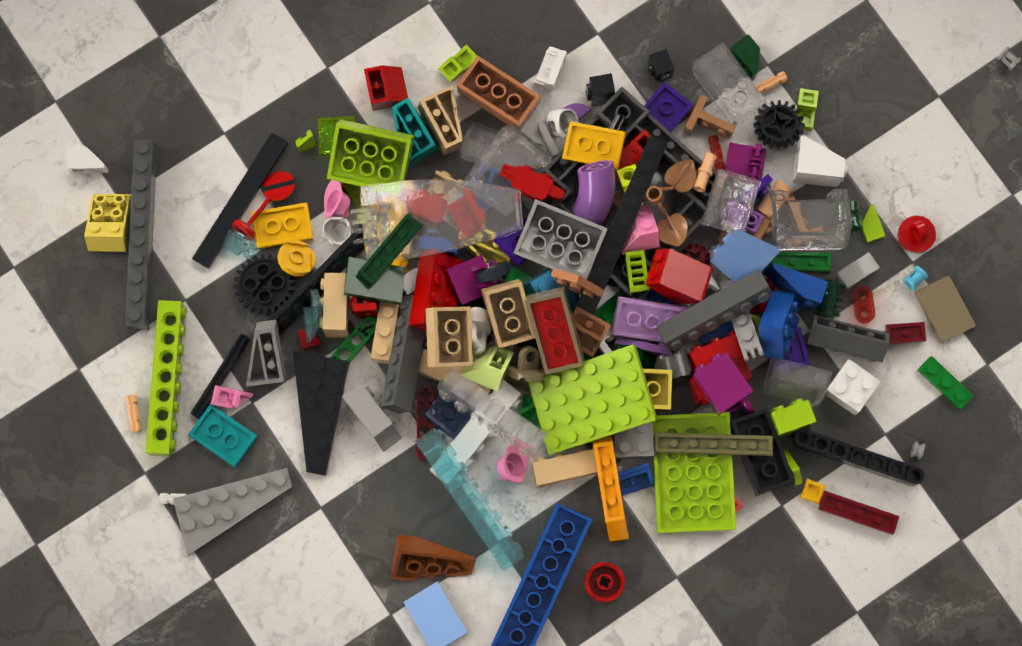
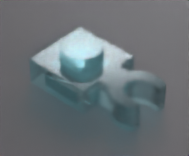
M233 229L228 231L222 245L223 248L237 256L243 252L244 257L247 259L254 257V255L250 254L249 249L253 251L258 249L255 244H247L248 238Z

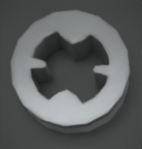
M915 441L910 452V458L916 457L920 461L924 453L925 444L919 445Z

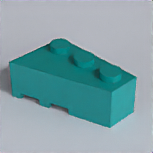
M409 98L392 107L397 132L415 136L408 168L440 150Z

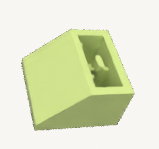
M495 345L486 348L481 354L473 353V366H466L461 377L498 391L508 371L514 352L505 348H498Z

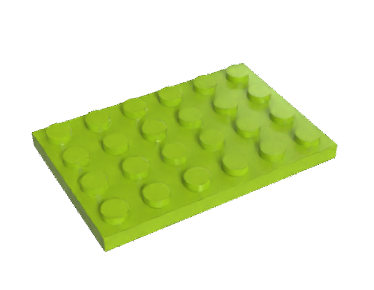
M633 344L583 361L584 366L547 374L543 381L528 382L549 455H554L658 420L636 345Z
M724 412L721 415L717 413L657 416V421L652 422L653 444L655 442V433L731 435L730 412ZM654 453L657 533L736 530L732 455Z

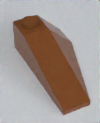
M398 535L393 553L391 579L412 582L417 581V578L428 577L429 580L435 579V576L446 575L447 577L472 575L476 557L419 537Z

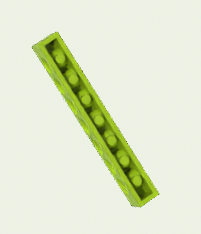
M158 300L145 452L153 456H172L173 451H176L174 432H177L178 421H175L176 413L179 412L177 394L181 392V383L178 380L179 375H182L180 356L184 354V345H181L186 331L185 326H183V318L187 317V307H184L185 305L181 301ZM175 317L176 323L169 326L167 324L168 320ZM174 336V342L170 345L166 344V339ZM173 355L172 362L166 364L164 362L165 357ZM166 374H171V380L164 383L163 377ZM164 393H169V400L166 402H162V395ZM168 412V418L165 421H160L161 413ZM161 431L167 432V436L164 440L158 439V435Z

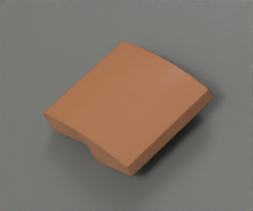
M577 306L573 312V318L582 351L593 357L611 325Z

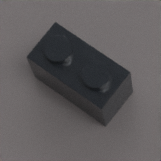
M612 73L589 77V84H586L587 90L585 92L587 101H591V106L603 105L615 94Z

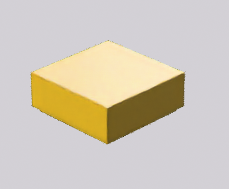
M806 479L800 498L819 504L825 485Z

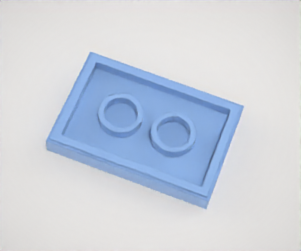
M438 582L404 601L405 606L429 646H447L467 633Z

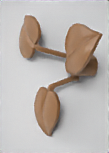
M692 159L683 160L671 166L664 178L665 182L671 187L659 188L652 186L647 190L643 202H646L649 199L652 204L660 207L666 219L660 220L657 224L659 239L675 247L681 246L685 241L688 225L685 218L679 213L669 217L662 205L665 198L663 191H671L675 188L678 192L684 193L693 188L697 174L695 163ZM622 187L615 192L613 200L618 208L624 196Z

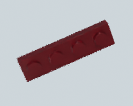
M828 491L823 492L818 507L820 511L890 535H894L899 520L898 515Z

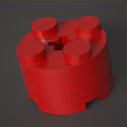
M597 563L589 569L585 576V590L596 602H612L620 596L624 589V575L621 569L612 563ZM603 577L605 580L608 579L610 581L607 584V588H605L604 585L600 586L599 584L602 581L601 578Z

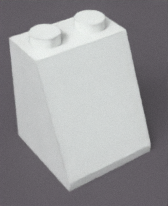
M801 136L795 149L792 182L838 187L844 181V177L847 176L848 172L845 158L808 137Z

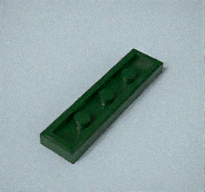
M407 213L358 273L374 285L424 225L410 213Z

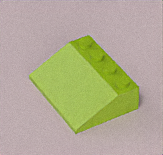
M339 120L335 127L327 179L401 195L415 136Z

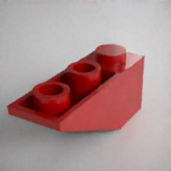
M646 130L637 133L623 147L619 169L634 165L639 161L650 136ZM615 170V181H616V180L619 178V177H618L617 170Z

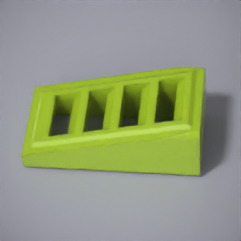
M644 250L626 252L624 256L630 293L649 291V287L645 284L648 274ZM640 258L641 261L630 262V259ZM642 266V269L631 270V267ZM643 273L642 277L632 278V275ZM644 281L643 285L633 286V282Z

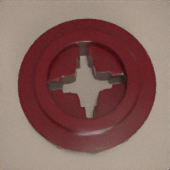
M697 243L689 244L683 248L681 254L692 258L691 254L696 255L700 253L698 258L700 262L709 266L710 253L705 246Z

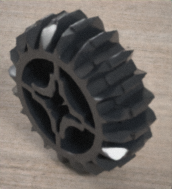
M778 100L777 105L770 101V107L764 104V110L759 109V115H755L754 120L757 122L753 123V127L757 129L754 130V134L759 135L758 141L764 139L763 146L769 143V149H773L775 145L779 151L783 145L786 150L788 149V143L793 147L795 145L794 140L799 141V135H803L804 131L802 128H804L805 123L802 121L804 117L798 116L801 112L800 109L794 111V104L788 107V101L784 105H781V100ZM779 113H784L789 117H782ZM772 114L773 121L764 126V120ZM776 120L782 125V130L776 125ZM794 124L793 132L785 136V129ZM768 133H775L779 138L772 137Z

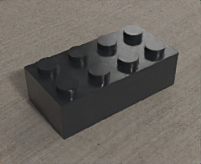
M768 408L730 421L732 435L773 436V456L740 455L755 497L795 482Z

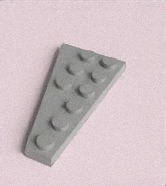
M288 468L174 498L173 501L187 556L292 488Z

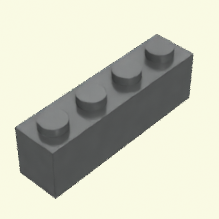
M814 315L808 332L807 344L883 363L889 346L890 333Z

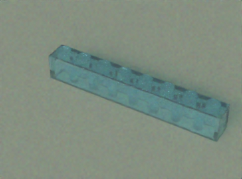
M435 427L414 440V443L500 568L506 571L524 558L521 554L524 552L518 542L514 543L510 538L512 533L509 528L501 525L499 522L501 520L500 515L496 510L492 511L488 506L490 504L489 499L484 493L482 495L477 490L479 487L478 483L473 477L471 479L466 474L468 471L467 467L462 461H457L455 458L457 453L451 445H446L444 442L446 437L440 429L436 430Z

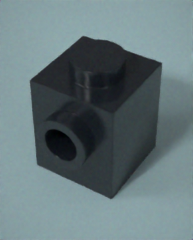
M667 49L649 55V65L647 67L650 76H654L656 81L660 79L665 81L671 78V75L674 73V66Z

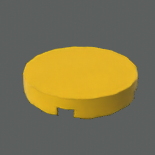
M290 240L279 249L277 255L278 264L282 270L290 275L304 276L315 265L314 251L305 242Z

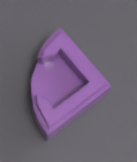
M573 103L564 108L573 110L577 114L578 122L591 110L588 106L580 103Z

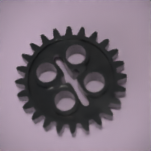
M261 254V259H258L254 255V261L247 259L248 265L241 264L243 270L236 271L240 277H234L238 284L233 285V287L238 289L235 295L241 296L238 301L239 303L245 302L243 304L245 309L250 306L249 311L251 313L256 309L258 315L264 311L265 315L268 316L269 310L274 314L276 312L275 308L279 309L286 302V299L292 296L290 292H295L296 290L291 286L295 285L296 282L295 280H290L294 277L293 275L282 270L278 264L277 257L273 260L272 255L269 254L266 259L264 254ZM262 268L269 269L266 275L259 274ZM276 280L283 281L282 286L278 288L273 285ZM255 282L256 286L249 290L247 289V284ZM261 283H267L268 287H262ZM269 294L270 299L266 302H262V295Z

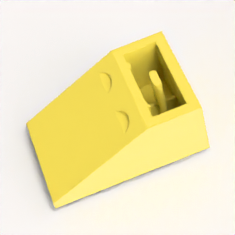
M93 194L84 235L88 251L126 252L129 239L130 194Z

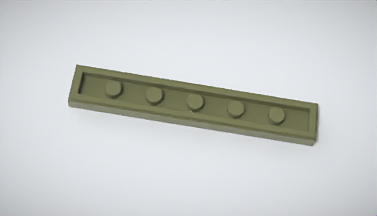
M655 433L654 453L773 456V436Z

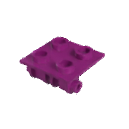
M730 142L724 178L752 184L759 182L763 175L767 149L762 148L761 144L749 146Z

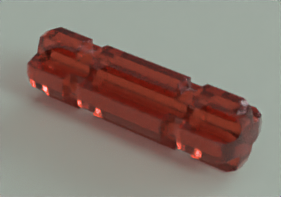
M711 135L708 137L709 145H711L710 150L712 154L717 156L714 167L716 171H723L726 166L723 161L721 146L718 144L720 142L718 135Z

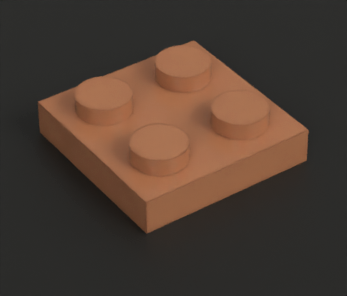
M553 269L550 275L557 279V284L565 287L569 286L568 290L579 294L581 291L583 295L593 298V295L602 297L604 292L602 288L579 275Z

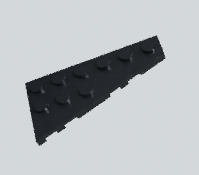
M293 351L306 472L326 476L350 362Z

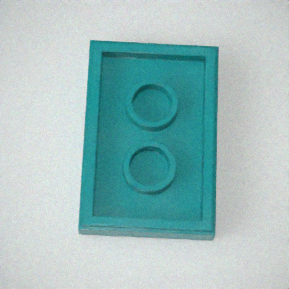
M212 404L208 406L188 434V436L234 468L238 466L258 438L253 432Z

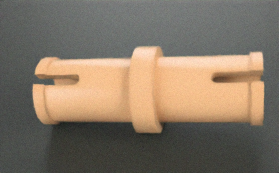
M705 153L702 165L697 170L698 176L693 186L696 191L704 192L709 178L712 177V168L717 159V156L712 153Z

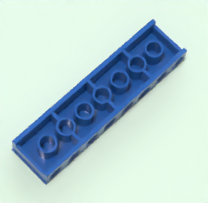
M559 503L556 504L491 646H535L593 519Z

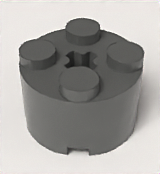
M686 349L679 350L671 356H668V354L660 355L657 357L658 361L654 364V369L672 370V389L686 385L688 383L687 380L693 378V374L696 373Z

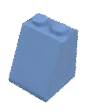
M737 229L733 234L729 232L722 239L724 244L722 246L719 244L712 252L714 256L710 262L733 282H737L757 270H760L762 273L781 250Z

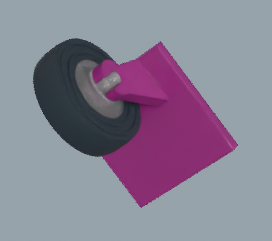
M481 254L446 270L460 304L464 305L483 296L481 289L503 282L502 276L508 274L511 271V267L508 261L496 263L495 259L484 262Z

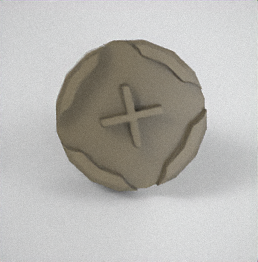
M532 346L523 347L519 352L518 363L509 365L508 375L515 380L525 378L527 382L543 381L546 375L544 367L538 365V350ZM532 352L530 359L526 360L527 354Z

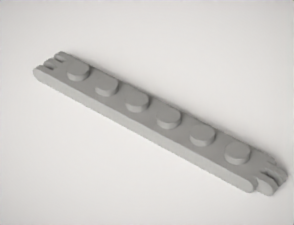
M710 253V258L712 259L714 254ZM713 264L721 290L735 283ZM744 312L731 320L745 362L749 361V356L747 355L751 353L753 359L757 358L755 351H758L760 357L764 356L750 312Z

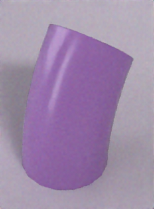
M610 160L593 162L578 169L579 190L577 199L572 207L576 216L601 226L604 225L608 218L615 195V170L613 162Z

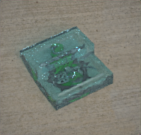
M318 289L311 290V307H303L307 342H311L314 338L321 319V301Z

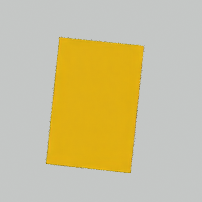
M570 121L562 159L584 164L610 160L613 162L614 170H618L626 132Z
M307 202L263 210L253 222L258 250L282 246L290 240L302 242L314 240Z

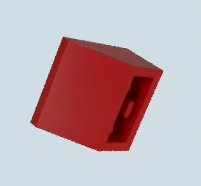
M380 65L364 69L373 111L393 107L408 98L402 67Z

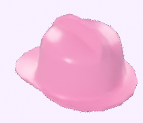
M331 180L324 194L325 218L331 216L347 218L349 215L350 198L342 191L341 182Z
M519 440L510 442L505 455L498 460L497 471L500 481L505 480L514 483H521L523 481L529 462L528 450L523 442Z

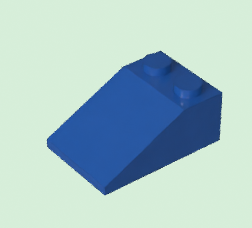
M776 263L771 264L763 272L781 292L795 293V301H798V308L809 311V309L812 310L822 303L828 284L827 281Z

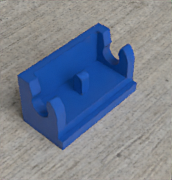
M648 463L618 473L622 496L654 486L653 476Z

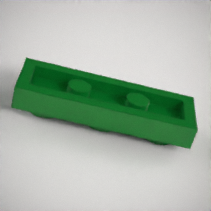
M932 356L917 369L958 410H961L974 396Z

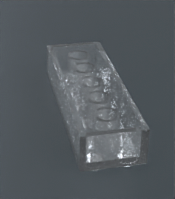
M452 367L449 368L437 385L439 397L448 403L451 400L455 403V408L460 412L471 414V419L477 424L481 425V423H484L490 433L495 436L497 434L501 435L507 445L518 447L519 453L526 458L530 456L535 458L547 441L548 434Z

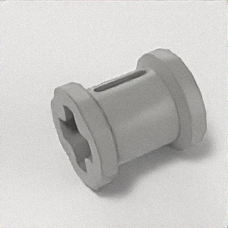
M1007 47L997 57V60H1001L1009 67L1008 70L1011 71L1022 58L1016 57L1010 51V48Z

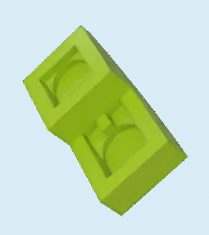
M466 44L454 57L448 58L438 69L449 82H452L469 69L477 55Z
M800 88L796 110L800 109L801 112L798 116L804 117L802 121L805 123L804 128H802L803 130H813L819 91Z

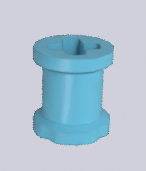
M915 266L914 271L908 277H905L903 282L909 289L915 291L923 280L928 279V275L922 268Z

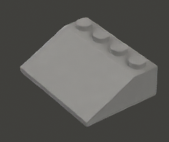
M535 199L514 254L550 269L579 275L587 280L604 242L608 228Z

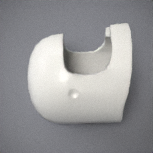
M554 109L545 118V125L549 133L563 138L567 137L566 133L568 132L570 121L579 122L577 114L571 109ZM561 120L567 124L564 131L560 127Z

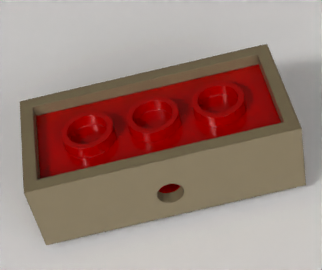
M565 286L527 295L525 303L545 375L584 366L583 361L585 359Z

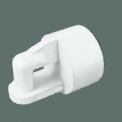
M472 307V351L475 354H481L486 349L487 335L491 332V324L486 309Z

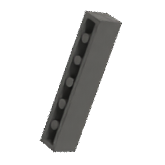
M757 270L656 327L670 352L681 349L687 343L697 340L707 332L715 330L718 326L733 320L738 315L750 311L758 304L766 302L774 295L760 270Z
M414 295L402 297V303L399 305L389 366L385 378L386 382L382 394L381 407L398 414L411 412L425 338V331L409 325Z

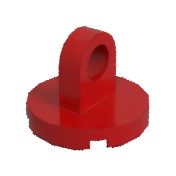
M915 215L908 217L901 223L898 228L897 237L903 249L919 254L932 247L936 240V230L929 219Z

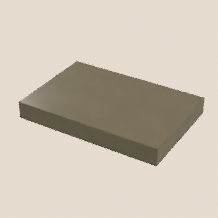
M946 276L914 292L940 343L976 327L950 276Z

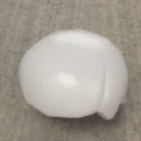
M331 217L325 221L322 227L323 237L333 245H342L353 233L352 225L343 217Z

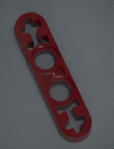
M425 385L420 387L417 393L416 452L420 460L429 461L434 456L435 425L428 419H423L420 415L421 411L426 408L428 409L430 405L420 406V403H425L424 396H421V393H424L425 390L432 393V396H428V403H433L435 392L432 387ZM423 428H429L431 435L428 438H423L420 435V431ZM420 441H431V444L427 443V449L431 451V453L427 454V457L420 453L424 449V444H420Z

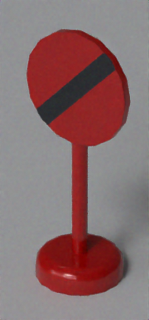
M278 171L269 175L265 179L262 188L267 199L247 223L235 220L232 223V227L241 236L252 241L256 234L250 226L271 200L282 201L293 193L295 189L293 176L284 171Z

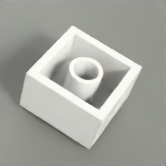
M848 359L823 394L855 416L860 412L881 381Z

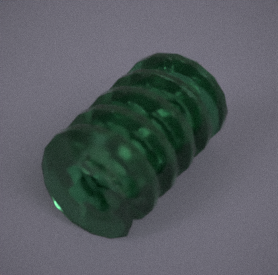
M824 279L828 284L822 303L816 307L819 312L815 313V315L834 319V317H840V314L836 313L835 310H841L837 303H841L843 300L838 298V296L844 295L840 288H846V285L836 280Z

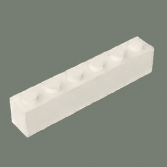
M503 380L498 391L494 390L432 466L430 472L447 486L451 483L454 485L460 479L461 475L459 473L462 469H468L472 464L473 460L471 458L474 454H480L486 445L483 443L487 438L492 439L498 430L495 428L499 423L504 424L510 416L508 412L512 408L516 409L521 403V393Z

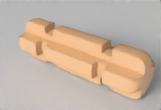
M782 71L777 76H772L761 82V85L753 86L752 90L756 96H759L764 91L767 92L779 86V83L786 82L788 77Z
M134 394L126 396L129 422H131V432H140L142 426L139 422V408L136 405L138 403L137 396Z

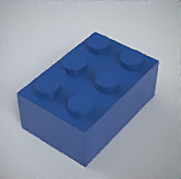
M772 291L774 296L769 298L759 324V341L764 356L761 357L784 359L786 352L790 350V340L794 339L795 328H798L799 317L796 316L798 301H795V293Z

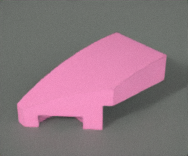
M215 385L211 404L236 408L246 399H250L253 393Z

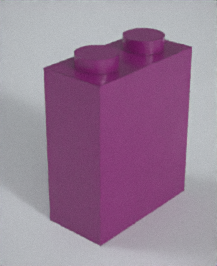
M727 352L723 355L721 353L716 354L710 359L712 362L706 366L704 363L694 369L696 373L692 376L718 415H721L753 393L752 388Z

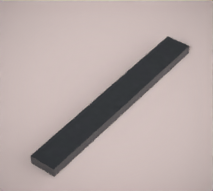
M274 133L270 134L192 257L193 261L210 269L234 231L232 223L242 218L287 147L288 141Z

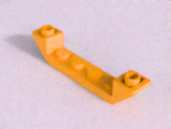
M613 435L593 441L605 522L610 542L629 539L613 446Z

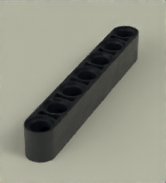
M807 429L798 430L792 437L794 446L799 449L913 487L920 484L925 477L923 470L919 467ZM799 434L806 436V443L798 441L797 437ZM818 440L825 443L824 450L817 448L816 442ZM835 447L843 449V456H838L835 453ZM854 453H859L862 456V462L859 463L854 460ZM873 459L880 461V469L873 467ZM892 466L899 468V475H894L891 472ZM911 472H915L918 475L917 482L910 479Z

